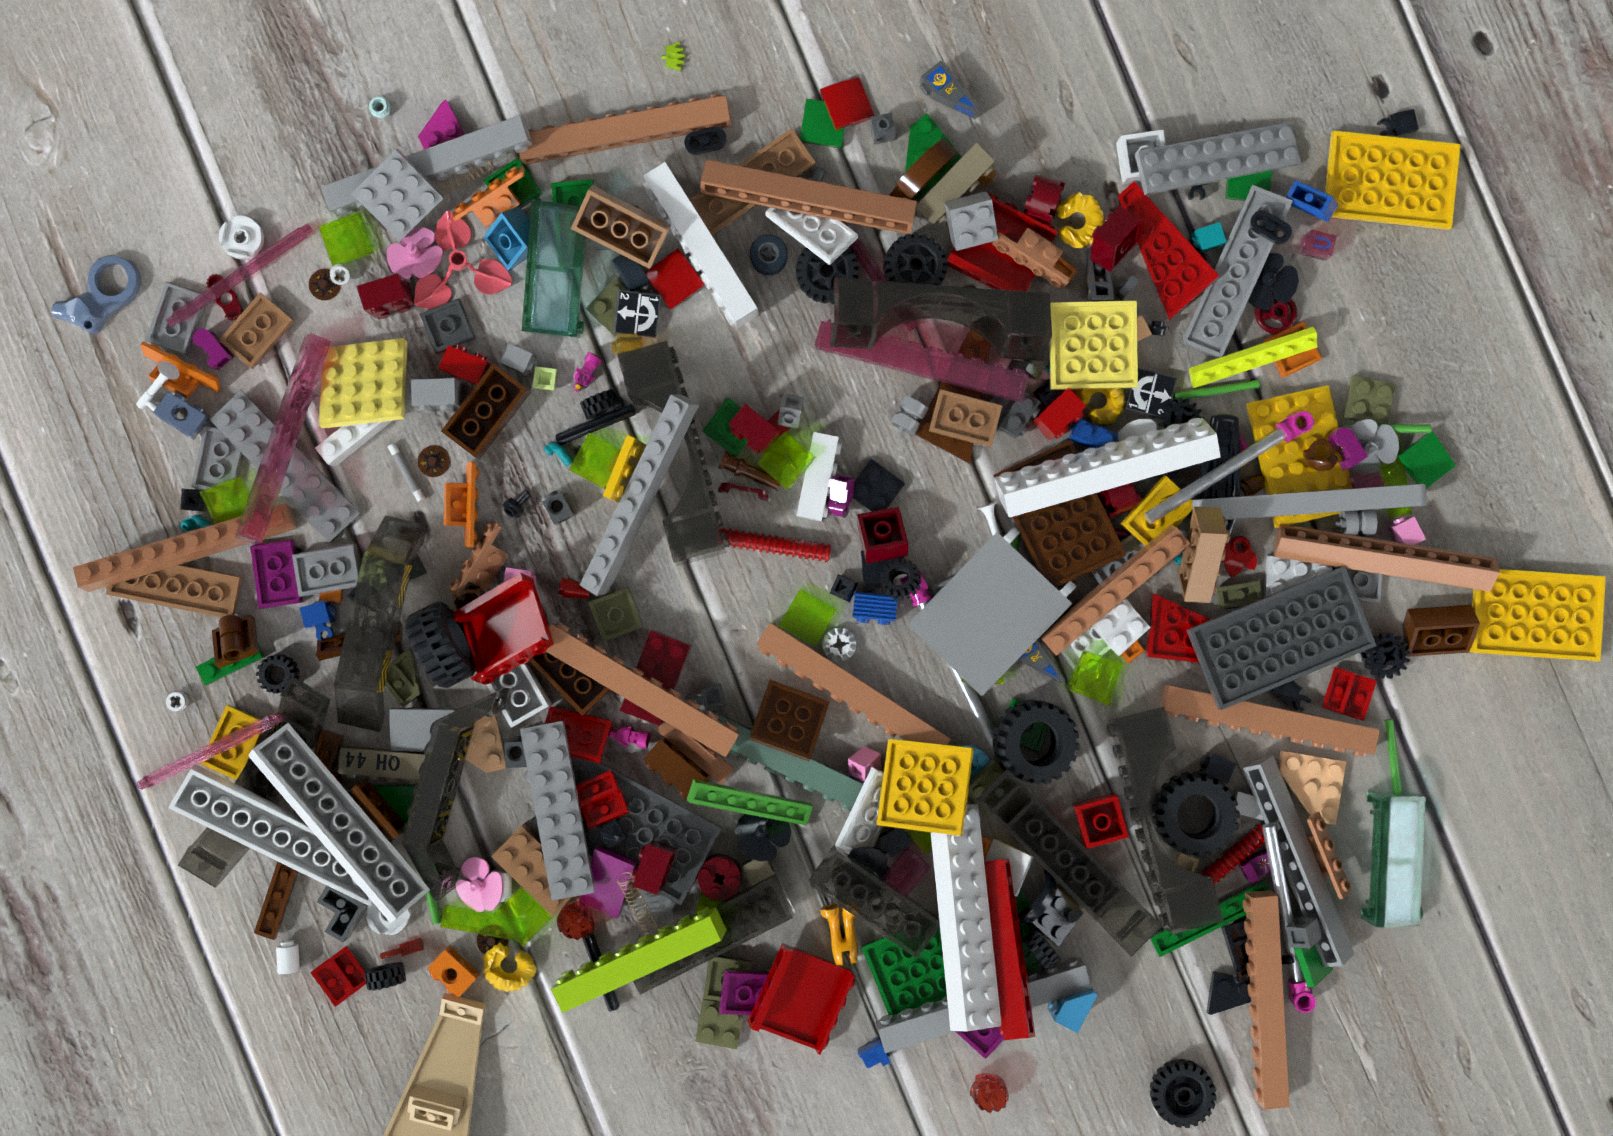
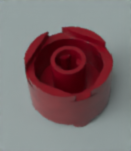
M1042 174L1040 176L1035 175L1031 191L1033 195H1028L1024 206V213L1027 212V216L1051 224L1066 182Z
M1132 483L1097 492L1104 509L1109 512L1107 514L1109 518L1130 511L1141 502L1140 495L1135 491Z
M720 853L713 854L705 860L698 873V885L705 896L713 901H721L732 897L737 892L742 877L741 867L737 860ZM717 873L725 875L723 881L716 879Z

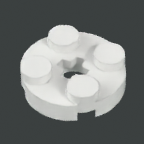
M232 217L233 219L225 222L220 228V244L228 255L236 259L255 258L264 243L262 227L249 217ZM245 232L246 240L240 243L237 236Z
M372 902L367 907L366 918L368 925L374 932L381 935H394L406 927L412 912L409 908L390 923Z

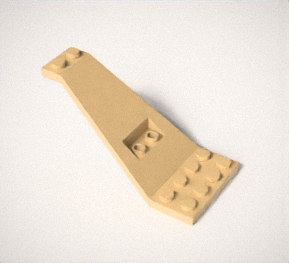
M444 993L439 1016L383 1136H469L485 1003L462 997L458 998L457 996Z

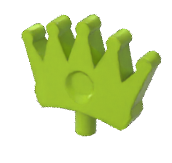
M680 42L665 46L667 55H661V60L667 59L666 67L668 69L681 71L682 69L678 65H684V61L679 59L685 58V54H679L684 51L683 48H676L680 46Z

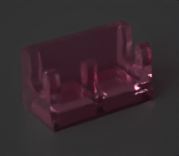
M907 847L884 874L881 881L904 900L931 867L921 856Z

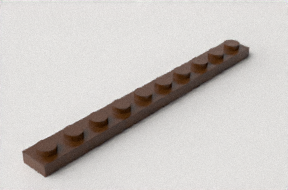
M322 729L314 754L332 772L344 735ZM277 861L254 934L272 940L277 938L299 871Z

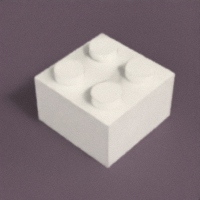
M1164 130L1120 136L1116 146L1122 185L1130 184L1133 181L1135 183L1141 182L1135 153L1139 150L1166 146Z

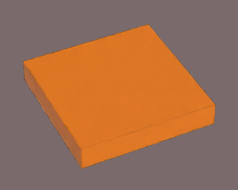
M1303 321L1265 339L1264 342L1307 329V326ZM1314 348L1275 361L1274 363L1281 377L1284 378L1322 360L1318 349Z

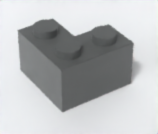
M327 885L317 903L335 913L324 932L341 942H345L351 937L368 905Z

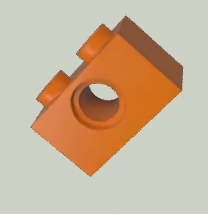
M450 945L427 968L433 979L441 981L446 986V990L458 998L480 975ZM448 969L456 970L457 977L450 976Z

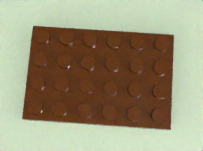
M1069 440L993 475V478L995 480V477L1005 472L1019 471L1026 466H1036L1046 460H1057L1067 454L1078 453L1072 441ZM1097 493L1012 517L1036 569L1055 588L1126 556Z

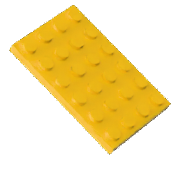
M1343 131L1331 132L1325 193L1330 196L1332 195L1338 202V207L1331 218L1443 230L1452 229L1460 144Z
M1329 385L1246 404L1255 443L1275 431L1276 424L1284 420L1291 413L1306 411L1314 419V425L1308 432L1300 434L1289 442L1283 440L1258 456L1261 472L1265 479L1267 495L1353 489L1349 470H1343L1339 465V462L1343 459L1336 447L1334 449L1338 461L1335 467L1329 471H1317L1309 468L1303 457V451L1309 449L1314 441L1318 439L1328 440L1329 433L1339 428ZM1298 417L1296 423L1297 426L1300 428L1302 425V421ZM1318 444L1315 448V460L1327 461L1330 455L1329 447L1325 444ZM1343 512L1272 516L1274 528H1278L1280 524L1292 525Z
M1499 569L1500 573L1491 591L1473 589L1472 607L1480 625L1469 651L1470 653L1601 661L1606 576Z

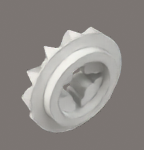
M834 628L828 631L822 643L824 653L833 661L841 662L851 658L856 650L854 635L845 628ZM837 635H839L842 642H849V644L842 647V654H840L837 647H830V645L837 642Z

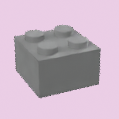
M986 191L944 202L950 238L956 251L998 240L992 199Z
M455 378L412 379V406L418 408L419 411H424V414H436L437 410L445 411V413H455L464 401V384Z

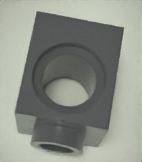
M892 113L870 117V129L874 145L895 140L896 132Z
M553 491L545 496L546 500L542 501L555 525H559L576 515L563 492ZM556 501H561L563 509L556 513L553 510V504Z
M521 736L510 737V741L504 742L505 768L527 767ZM514 746L522 749L521 757H516L513 754Z
M1297 916L1286 926L1290 947L1310 949L1322 938L1318 918Z

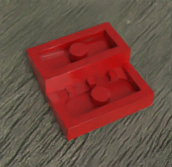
M860 78L841 81L820 89L835 130L851 124L863 123L870 120L871 116H875Z
M678 248L645 272L649 282L658 294L661 295V298L670 310L705 285Z
M1334 667L1321 708L1364 721L1377 680Z
M612 770L576 785L580 808L589 829H593L630 812Z
M347 946L310 972L335 1007L366 985L364 969Z

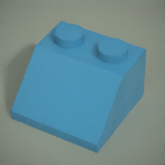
M520 206L501 212L483 237L508 271L535 253L544 242V238Z
M1091 986L1092 989L1048 1002V1011L1055 1022L1078 1034L1098 994Z

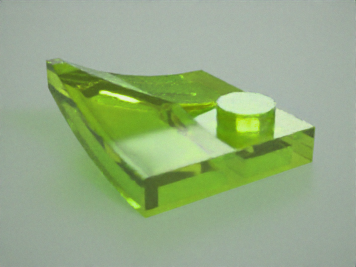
M786 431L770 446L756 464L784 488L791 490L816 456Z
M1083 650L1067 688L1072 692L1110 706L1123 664L1118 660Z
M523 887L493 913V916L523 948L554 917Z

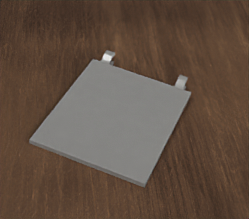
M1015 527L1004 537L996 532L907 624L981 696L996 683L1072 604L1067 599V596L1077 587L1070 580L1060 591L1057 590L1010 545L1020 534Z

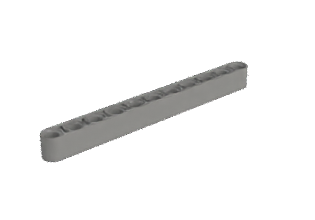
M1426 484L1192 500V510L1194 506L1220 508L1222 516L1226 520L1427 505Z

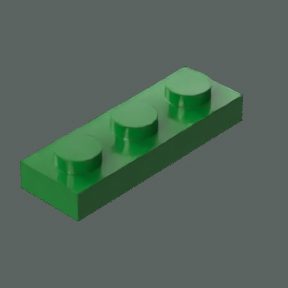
M258 644L259 653L219 669L215 665L214 658L196 666V669L206 686L265 658Z

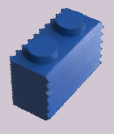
M1298 180L1294 182L1286 198L1293 200L1291 206L1327 222L1338 207V202L1332 195L1321 192V190L1318 191Z
M1081 418L1074 423L1068 440L1096 449L1105 446L1109 442H1116L1119 435L1118 433L1114 434V431L1110 432L1106 428L1103 429L1102 426L1098 427L1094 423L1091 424L1086 422V420L1083 421Z
M862 592L854 593L852 617L857 618L856 622L869 623V619L878 620V624L890 625L891 621L896 620L897 600H894L892 596Z

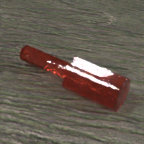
M418 938L401 943L399 948L380 953V958L385 959L401 954L403 957L423 951V940Z

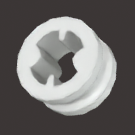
M335 264L330 269L332 282L338 285L348 282L350 274L345 265ZM339 269L340 272L341 270L345 271L343 279H340V277L338 279L335 278L336 270Z
M174 692L166 698V705L172 711L184 710L189 704V698L184 692ZM174 697H175V698H178V697L181 698L180 701H179V702L181 703V706H180V705H176V706L174 705L175 702H176L175 699H174Z

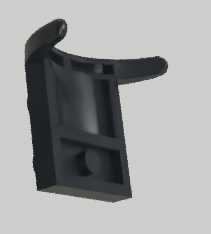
M1045 869L1043 871L1045 873L1044 887L1033 904L1018 914L1019 924L1030 922L1050 942L1059 947L1083 915V912L1056 887L1054 877Z
M1246 918L1221 927L1234 967L1233 978L1236 983H1240V980L1248 975L1246 965L1249 963V955H1247L1245 943L1248 942V938L1244 929V921H1247ZM1281 955L1282 965L1294 963L1292 956Z

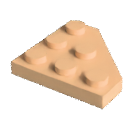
M495 705L458 713L457 715L475 721L465 760L486 773L505 769V749Z
M1281 750L1278 768L1282 778L1286 781L1297 800L1306 809L1307 814L1311 816L1315 812H1320L1327 824L1336 825L1346 762Z

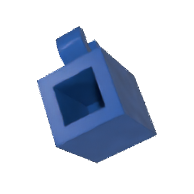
M321 601L300 607L304 627L316 628V638L318 641L324 640L322 636L324 631L328 632L329 638L335 636L334 630L326 625L336 622L335 616H337V612L331 601Z

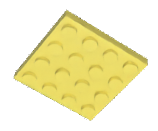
M1137 301L1049 303L1050 390H1063L1068 387L1070 389L1138 387Z
M405 338L323 348L319 426L322 429L404 419L407 341Z

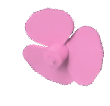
M416 227L399 241L400 244L393 243L387 248V262L392 272L400 274L405 279H409L412 274L417 278H422L432 273L441 263L443 257L441 247L436 245L428 247L435 240L434 232L424 227Z
M480 857L468 858L462 864L461 870L464 877L470 881L465 879L458 880L456 882V890L461 900L469 908L477 912H482L485 909L492 911L497 907L502 898L504 890L503 877L497 871L487 876L489 864L485 859Z

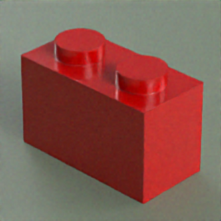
M456 344L455 347L448 345L438 369L476 385L492 364L486 361L487 357L475 352V355L467 353L468 349Z

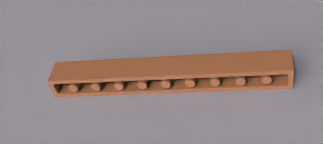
M714 94L709 96V99L703 100L693 98L688 100L687 103L682 104L672 102L667 104L666 107L661 108L650 106L645 111L639 112L637 110H629L625 114L618 116L617 114H608L602 119L587 118L584 119V122L580 123L566 122L563 123V126L559 127L549 125L542 127V130L538 131L528 129L533 145L529 146L526 151L519 153L520 160L523 165H529L684 136L691 132L711 127H731L726 95Z
M717 160L705 161L701 177L700 193L904 234L911 233L917 201L908 198H898L863 189L857 190L843 185L837 186L823 181L817 182L802 177L787 176L782 173H771L761 169L726 164Z
M284 503L73 567L78 588L91 592L298 529L293 509Z
M1280 524L1273 541L1274 557L1323 564L1325 566H1345L1346 569L1441 583L1455 587H1466L1475 590L1491 591L1500 573L1497 559L1492 557Z
M560 622L557 625L554 623L550 624L549 630L554 645L549 647L546 652L722 756H727L740 734L736 731L738 729L737 726L728 721L725 724L718 720L719 716L709 710L705 713L699 709L700 705L689 699L687 702L680 698L682 694L670 688L668 691L661 687L663 683L653 677L649 680L643 676L644 672L635 666L631 669L624 665L626 661L616 655L612 658L605 654L607 650L597 644L593 647L587 643L588 639L579 633L573 635L568 632L570 628Z
M771 622L756 644L760 646L758 651L768 657L770 654L778 658L776 660L777 663L785 668L788 665L795 669L794 674L805 680L808 677L814 681L812 685L817 689L823 691L825 688L830 691V697L839 703L844 700L850 704L848 708L856 714H859L861 711L867 715L866 720L877 726L879 723L886 727L884 732L892 737L898 735L905 741L947 745L951 740L950 737Z
M1166 684L1164 685L1160 710L1166 711L1165 715L1178 718L1179 714L1187 715L1186 720L1199 722L1200 718L1206 719L1207 724L1219 727L1220 723L1228 724L1229 729L1241 731V727L1249 728V733L1262 735V731L1268 732L1272 738L1283 740V736L1291 737V742L1304 744V740L1311 741V746L1325 748V745L1333 746L1332 750L1345 753L1346 749L1354 751L1353 755L1366 757L1367 753L1375 755L1380 732L1379 729L1247 701L1218 710L1212 694Z
M1271 890L1245 892L1243 909L1247 920L1244 921V929L1248 938V942L1245 943L1247 955H1249V963H1247L1246 969L1250 976L1248 994L1251 997L1249 1014L1253 1025L1250 1027V1034L1254 1043V1047L1251 1048L1252 1058L1255 1060V1068L1252 1069L1253 1078L1256 1081L1254 1098L1264 1110L1290 1107L1278 895Z

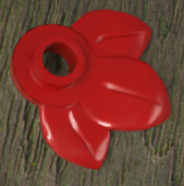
M1244 536L1233 537L1229 544H1226L1224 547L1225 559L1221 561V563L1225 562V570L1230 577L1238 575L1244 567L1255 570L1257 565V556L1250 549V541ZM1238 542L1242 544L1241 550L1236 549Z

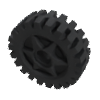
M914 233L913 235L906 234L904 237H899L890 246L883 261L884 277L887 278V284L893 287L892 290L895 293L898 291L902 297L906 295L909 299L913 297L920 299L923 296H929L941 285L946 276L948 261L945 258L946 253L944 249H940L941 245L939 242L936 244L934 238L931 237L929 239L926 234L921 236L919 233ZM911 262L917 263L920 269H913L911 267Z
M807 247L802 250L797 260L796 278L800 289L807 297L812 298L816 302L831 304L843 300L853 291L858 280V261L850 247L831 265L827 264ZM824 267H831L833 273L829 276L824 275L821 272Z
M1180 1059V1061L1172 1060L1171 1064L1165 1063L1162 1069L1159 1067L1156 1070L1158 1072L1157 1075L1154 1074L1152 1077L1153 1083L1150 1082L1151 1091L1149 1092L1151 1102L1161 1118L1172 1126L1174 1124L1179 1128L1182 1126L1190 1128V1125L1195 1127L1199 1125V1121L1202 1123L1206 1121L1205 1117H1210L1212 1114L1211 1108H1215L1214 1100L1216 1101L1217 1097L1215 1086L1207 1072L1198 1064L1189 1060L1187 1062L1184 1059ZM1187 1090V1094L1184 1097H1178L1180 1091Z

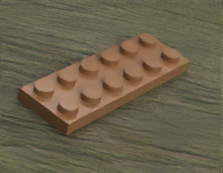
M791 128L739 165L746 168L761 169L766 172L799 177L815 166L816 162ZM700 192L689 199L712 236L757 206V204L702 194Z
M176 565L107 586L106 595L223 617L235 615L243 577Z

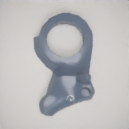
M105 256L98 259L89 270L87 292L68 301L55 302L52 305L51 312L55 318L70 322L93 335L100 333L106 320L136 297L141 286L140 273L132 261L118 256ZM110 265H121L128 275L127 286L122 293L115 296H107L99 286L101 272Z

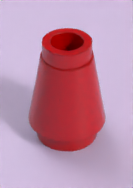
M567 577V579H561L558 594L563 595L565 598L588 599L590 591L580 586L581 582Z

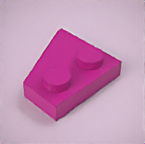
M446 99L442 101L418 135L424 149L465 135Z

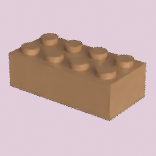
M592 185L588 189L571 229L650 269L671 225Z
M1194 506L1186 538L1191 544L1183 551L1178 577L1184 602L1210 603L1212 594L1216 593V578H1219L1221 574L1220 563L1225 559L1224 547L1225 543H1229L1230 532L1226 530V518L1222 516L1220 508Z
M526 822L491 856L550 915L554 916L572 898L551 900L540 835Z

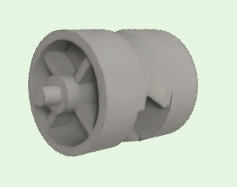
M909 396L903 397L899 406L901 411L896 412L890 421L891 424L899 429L898 434L901 435L903 432L915 435L920 425L918 419H923L929 409L920 402V396H917L916 399Z
M1374 509L1357 512L1356 510L1341 511L1343 513H1339L1338 522L1335 523L1339 528V533L1354 536L1357 534L1374 536L1376 534L1377 524L1380 521L1379 519L1377 520Z

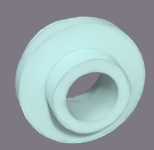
M377 96L370 101L369 110L376 118H384L390 113L391 105L385 97ZM379 105H384L382 111L377 110Z

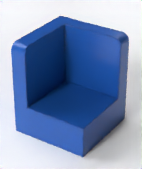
M881 1038L857 1049L858 1055L862 1058L866 1068H871L880 1062L883 1066L891 1063L889 1054L884 1051Z

